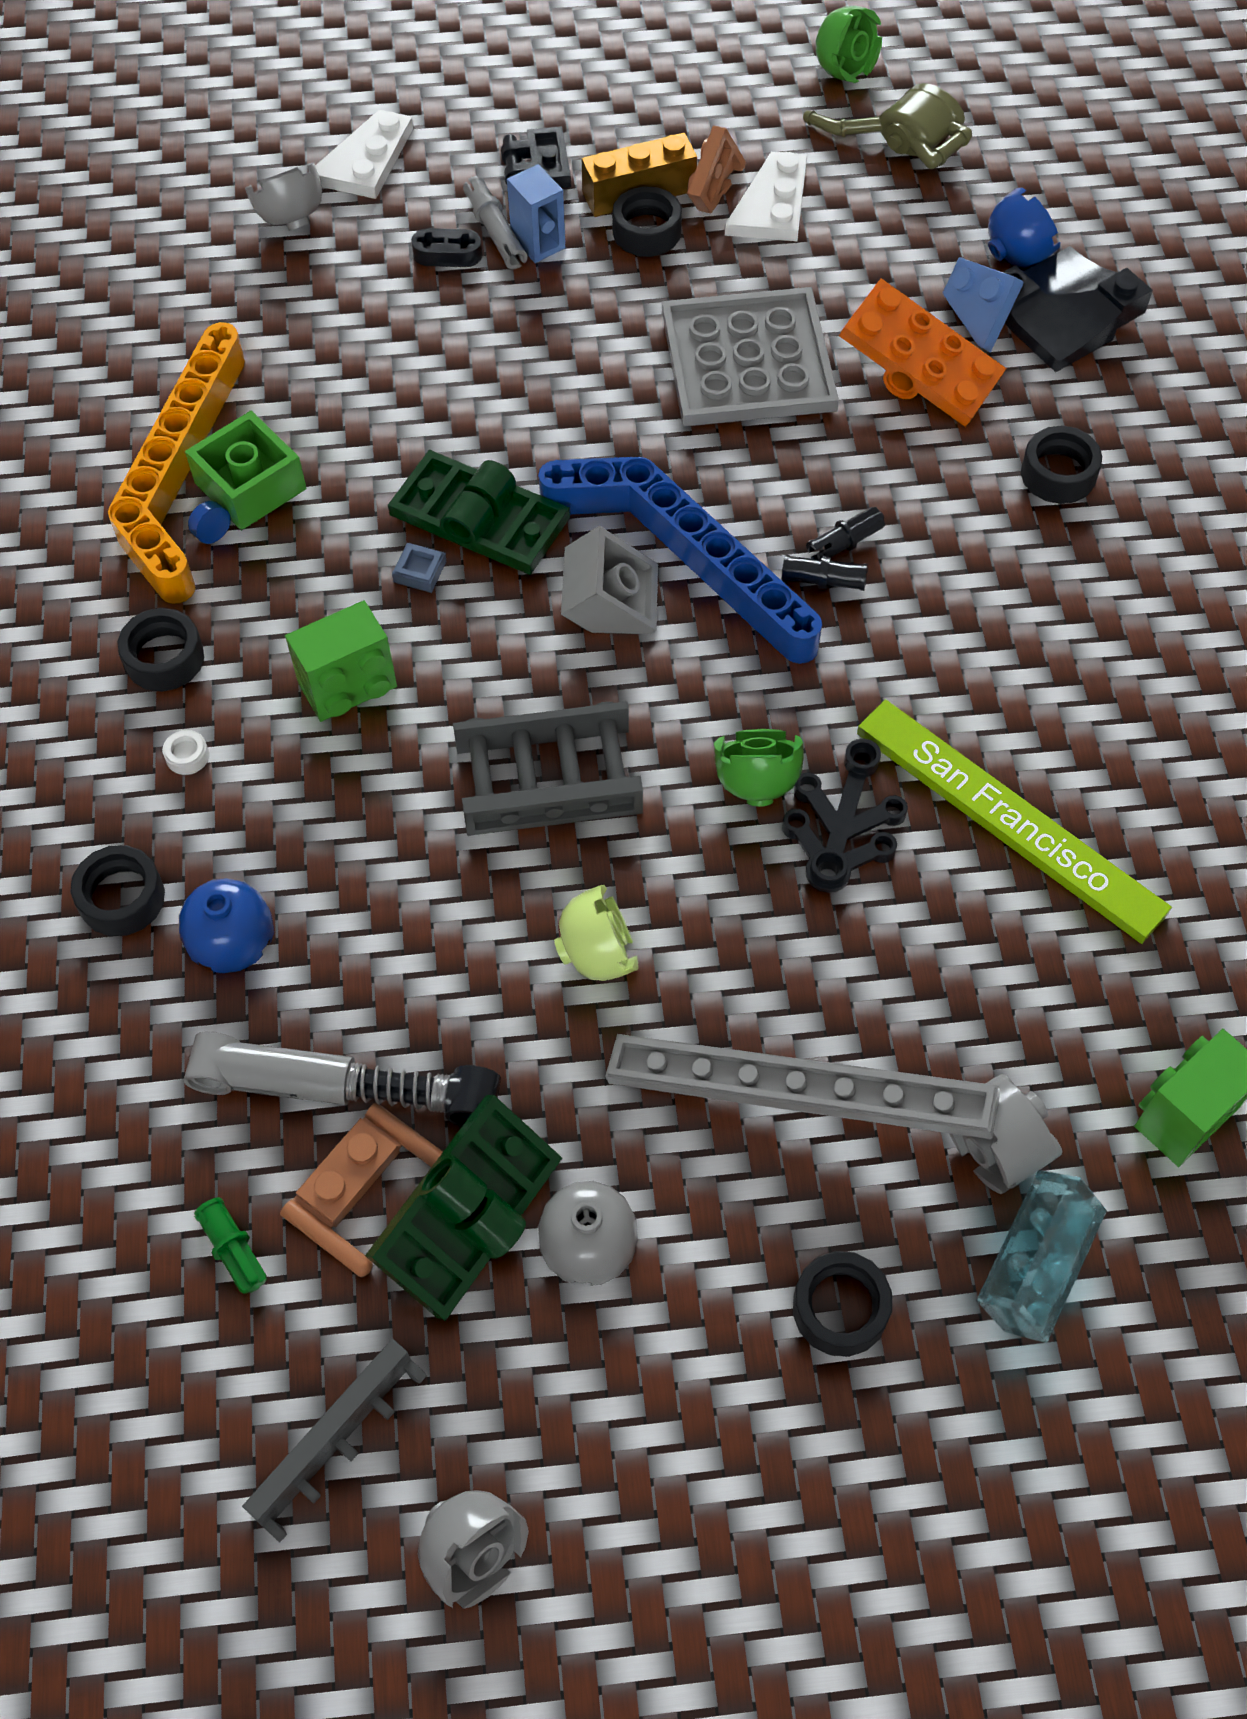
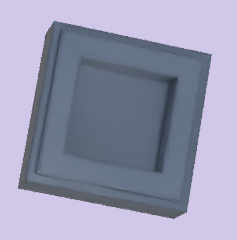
M407 543L392 572L393 582L432 593L447 562L446 554L441 551Z

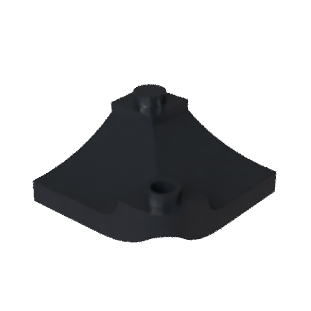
M1069 246L1024 271L1015 265L1003 272L1017 277L1024 282L1005 324L1051 369L1058 372L1113 341L1118 328L1145 314L1153 290L1128 268L1119 272L1108 270L1086 259Z

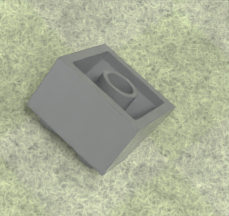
M601 526L596 527L565 547L561 615L591 633L652 634L657 630L658 563Z

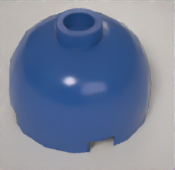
M1016 188L995 206L989 218L988 234L991 240L988 242V247L997 260L1001 261L1004 259L1013 266L1025 268L1034 266L1052 256L1060 248V242L1056 244L1053 242L1052 237L1058 231L1051 216L1035 196L1028 201L1021 195L1027 190Z
M228 878L210 880L198 886L184 901L178 916L180 939L191 960L198 965L200 963L203 966L211 967L213 972L218 973L241 971L256 963L263 956L262 950L267 946L269 939L270 942L272 941L274 935L273 917L261 894L246 882Z

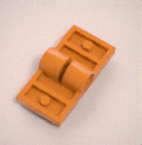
M880 278L839 334V337L886 370L883 375V381L886 388L893 395L901 399H912L919 393L965 427L1007 369L882 278Z

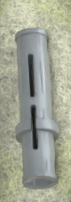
M471 177L469 181L474 187V191H472L467 182L463 186V191L474 207L473 213L475 218L481 224H484L504 259L507 268H520L522 265L518 261L516 254H518L523 263L527 261L528 256L504 217L502 204L499 199L492 196L482 177Z

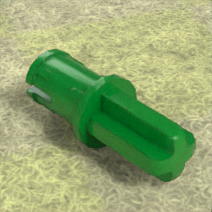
M217 1197L206 1201L196 1209L194 1217L199 1221L214 1247L211 1252L215 1260H222L241 1293H252L258 1290L266 1282L267 1275L248 1245L249 1235L246 1231L239 1230L225 1207L222 1198Z

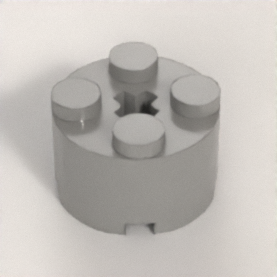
M1003 1073L985 1083L999 1085L1000 1089L992 1139L949 1133L961 1156L963 1157L970 1152L976 1162L980 1164L979 1167L973 1170L978 1178L999 1194L1016 1187L1062 1155V1148L1059 1142L1049 1132L1043 1120L1048 1117V1111L1042 1100L1032 1091L1024 1095L1011 1079Z

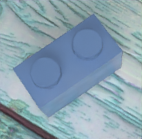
M539 164L507 178L510 227L529 258L536 263L565 249L563 189Z

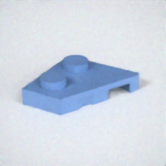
M959 257L944 288L943 295L980 348L991 352L1024 282L1012 275Z

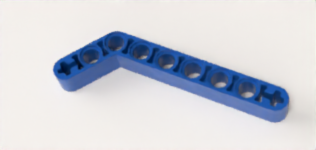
M643 457L554 460L545 463L539 469V493L541 496L570 507V514L631 512L786 659L801 664L810 662L817 656L822 630L820 616L652 461Z

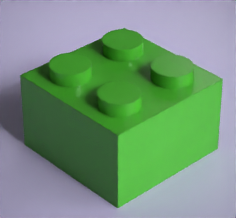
M252 410L185 451L194 483L211 501L219 503L229 512L231 521L241 531L307 489L299 456Z
M365 600L285 635L298 685L320 722L331 717L341 716L349 711L350 708L370 699L380 698L389 690L397 687L388 637Z
M1224 1028L1210 1041L1204 1036L1197 1039L1182 1056L1184 1060L1175 1069L1171 1066L1168 1067L1150 1086L1152 1090L1138 1105L1144 1112L1134 1127L1178 1168L1247 1100V1049Z

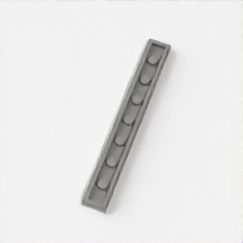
M617 1034L605 1075L608 1083L614 1085L992 1139L1000 1098L999 1085Z

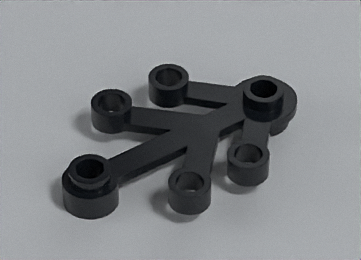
M856 739L849 743L846 748L844 766L849 774L837 811L821 789L822 783L817 775L809 772L802 773L794 786L795 797L801 802L809 803L830 835L826 848H824L809 827L810 817L804 810L791 809L786 812L783 818L782 830L784 834L790 839L797 840L809 858L805 871L808 882L815 889L822 892L832 893L843 889L850 880L852 870L873 860L879 863H887L894 858L896 853L897 841L893 835L887 832L876 833L871 838L870 843L844 853L847 840L884 823L889 826L900 825L904 822L908 810L907 802L902 797L891 795L884 798L880 805L855 816L866 777L873 775L877 771L881 758L880 748L869 739ZM863 760L868 764L862 765L856 763L855 761ZM809 784L815 789L813 791H805L800 786ZM895 807L900 810V813L891 814L886 809ZM797 820L803 823V826L794 828L789 822ZM886 844L890 850L880 851L876 848V845ZM824 869H830L836 875L826 876L822 874L821 871Z

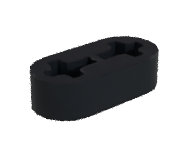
M427 228L417 231L411 239L413 257L417 263L424 266L471 267L480 262L482 258L481 237L472 230Z

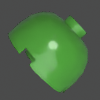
M844 6L832 11L824 19L816 37V55L818 62L828 75L840 80L856 83L859 80L855 77L862 72L868 76L873 70L882 47V37L877 36L876 24L881 25V22L875 11L859 6Z
M775 729L742 730L736 732L735 741L725 743L724 735L714 743V761L721 784L724 789L734 796L747 800V804L760 807L772 804L773 799L779 798L793 789L802 773L804 760L803 741L797 735H795L794 742L786 740V731Z

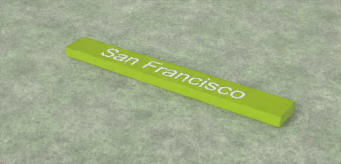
M885 699L858 726L857 735L863 739L875 742L884 755L1139 943L1143 944L1171 911L1172 906L888 700Z

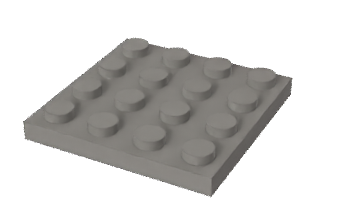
M812 287L662 301V317L683 427L838 411L839 398Z

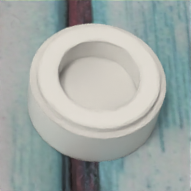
M181 730L175 732L164 742L162 752L168 767L177 774L189 775L196 773L208 762L209 749L206 741L196 731Z

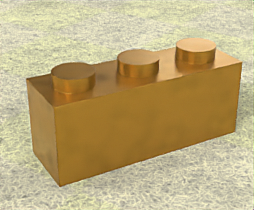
M681 133L581 158L582 193L594 217L612 213L613 205L619 196L633 188L642 186L658 187L669 191L675 197L687 194L689 178L697 169V155L686 134Z

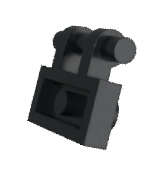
M562 126L527 130V140H517L512 134L504 136L501 158L506 164L504 169L506 184L507 178L539 164L561 188L571 187V175ZM522 159H530V160H531V162H522V163H520V162L522 161Z

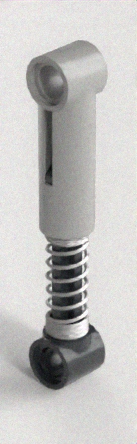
M205 1031L195 1035L184 1076V1083L196 1091L212 1095H225L233 1090L347 1105L350 1100L356 1102L360 1097H362L365 1103L375 1099L377 1104H381L386 1100L391 1106L401 1102L404 1108L414 1104L418 1110L424 1105L433 1112L435 1110L441 1113L444 1111L448 1121L462 1127L486 1095H495L498 1098L501 1076L491 1069L475 1065L459 1066L455 1068L454 1073L452 1072L451 1075L448 1076L446 1074L444 1076L438 1073L435 1078L431 1077L432 1074L430 1072L426 1077L419 1076L418 1071H415L414 1075L406 1074L405 1069L401 1073L393 1072L391 1067L388 1071H380L379 1066L372 1070L367 1069L366 1064H355L354 1057L241 1043L232 1036Z

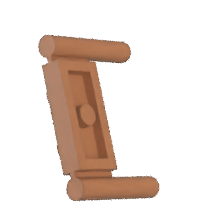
M376 1102L367 1110L365 1117L357 1121L296 1191L295 1198L289 1200L284 1205L280 1215L357 1276L364 1277L371 1272L373 1263L362 1252L333 1231L332 1228H336L400 1153L399 1149L402 1146L430 1167L434 1165L443 1151Z

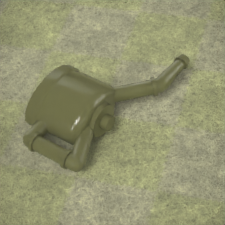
M928 83L913 86L903 97L878 117L851 120L843 118L839 121L807 110L803 115V120L808 125L812 124L836 136L846 137V135L880 131L893 151L898 154L918 156L929 169H935L943 165L952 154L961 147L966 146L972 138V130L964 126V111L959 103L948 92ZM949 136H951V137H950L948 140H946L942 145H940L939 147H937V146H938L941 142H943L946 138H948Z

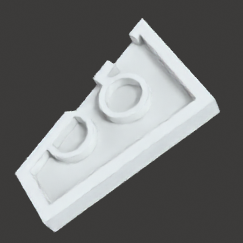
M378 110L315 165L320 177L321 186L376 199L413 130L412 116Z
M771 151L727 220L725 236L797 242L807 154Z

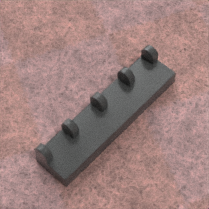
M393 1338L242 1505L279 1543L286 1537L287 1533L275 1519L299 1492L313 1504L316 1503L321 1494L308 1482L337 1450L352 1462L359 1453L346 1439L373 1409L386 1420H389L395 1411L382 1399L405 1373L419 1384L426 1378V1373L410 1359L408 1352Z

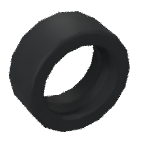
M642 186L628 190L615 201L612 212L613 237L616 244L625 252L636 256H657L673 249L680 240L682 207L678 199L669 191L658 187ZM654 215L664 219L666 223L653 228H640L630 224L628 221L637 216Z
M1047 427L1035 433L1029 440L1020 473L1024 485L1033 495L1052 503H1074L1087 497L1095 487L1103 456L1098 443L1089 434L1073 427ZM1051 454L1065 455L1076 460L1083 467L1084 471L1077 475L1069 476L1055 474L1045 469L1038 459Z
M157 608L146 610L136 615L122 628L117 641L119 656L126 673L133 683L146 690L163 692L185 685L201 670L205 658L203 644L197 627L189 616L174 609ZM168 635L185 640L184 649L177 657L168 662L149 664L137 659L139 650L156 637Z
M117 845L97 850L79 864L72 876L70 893L82 919L94 931L107 936H127L143 930L156 919L164 905L165 888L153 860L142 850L127 845ZM118 872H134L143 877L145 887L140 896L130 905L118 910H102L93 904L92 894L97 885L106 877Z
M834 1251L817 1257L803 1270L793 1295V1316L800 1334L812 1347L831 1356L850 1357L867 1351L881 1338L892 1314V1290L885 1274L872 1260L855 1252ZM833 1275H847L860 1281L868 1289L872 1299V1314L869 1321L860 1330L848 1334L836 1333L825 1328L816 1318L812 1308V1295L816 1286L825 1278Z

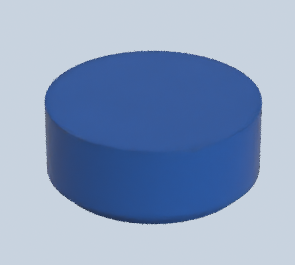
M205 501L192 511L188 521L189 531L202 543H215L228 531L231 521L230 514L219 503Z

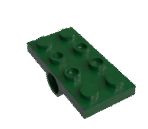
M430 449L388 504L390 516L528 575L533 573L570 519V507L517 486L515 477L504 465L493 460H486L476 469Z
M486 1095L366 1253L365 1257L437 1319L446 1321L490 1258L501 1257L519 1240L526 1226V1220L521 1215L563 1158L495 1095Z

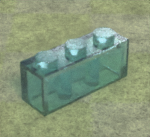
M1038 1170L976 1300L1004 1332L1048 1343L1107 1212L1081 1177Z

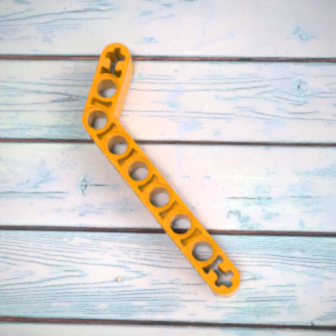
M215 323L204 331L108 510L109 519L120 546L158 595L165 602L172 604L182 603L191 598L195 592V582L185 554L161 524L190 471L185 451L207 438L244 367L245 359L237 329L229 323Z

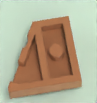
M713 125L709 137L702 144L701 158L697 169L692 173L688 181L687 195L698 211L712 213L722 195L726 194L732 185L731 180L727 178L733 170L742 172L746 165L744 157L725 127Z

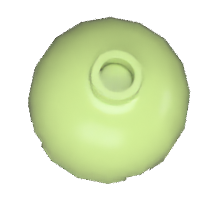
M599 885L581 893L566 905L559 920L561 937L554 939L557 953L564 965L572 962L581 975L591 980L600 981L622 977L638 970L637 956L628 959L624 948L627 943L633 944V941L613 896L605 900L603 899L607 890L605 885Z

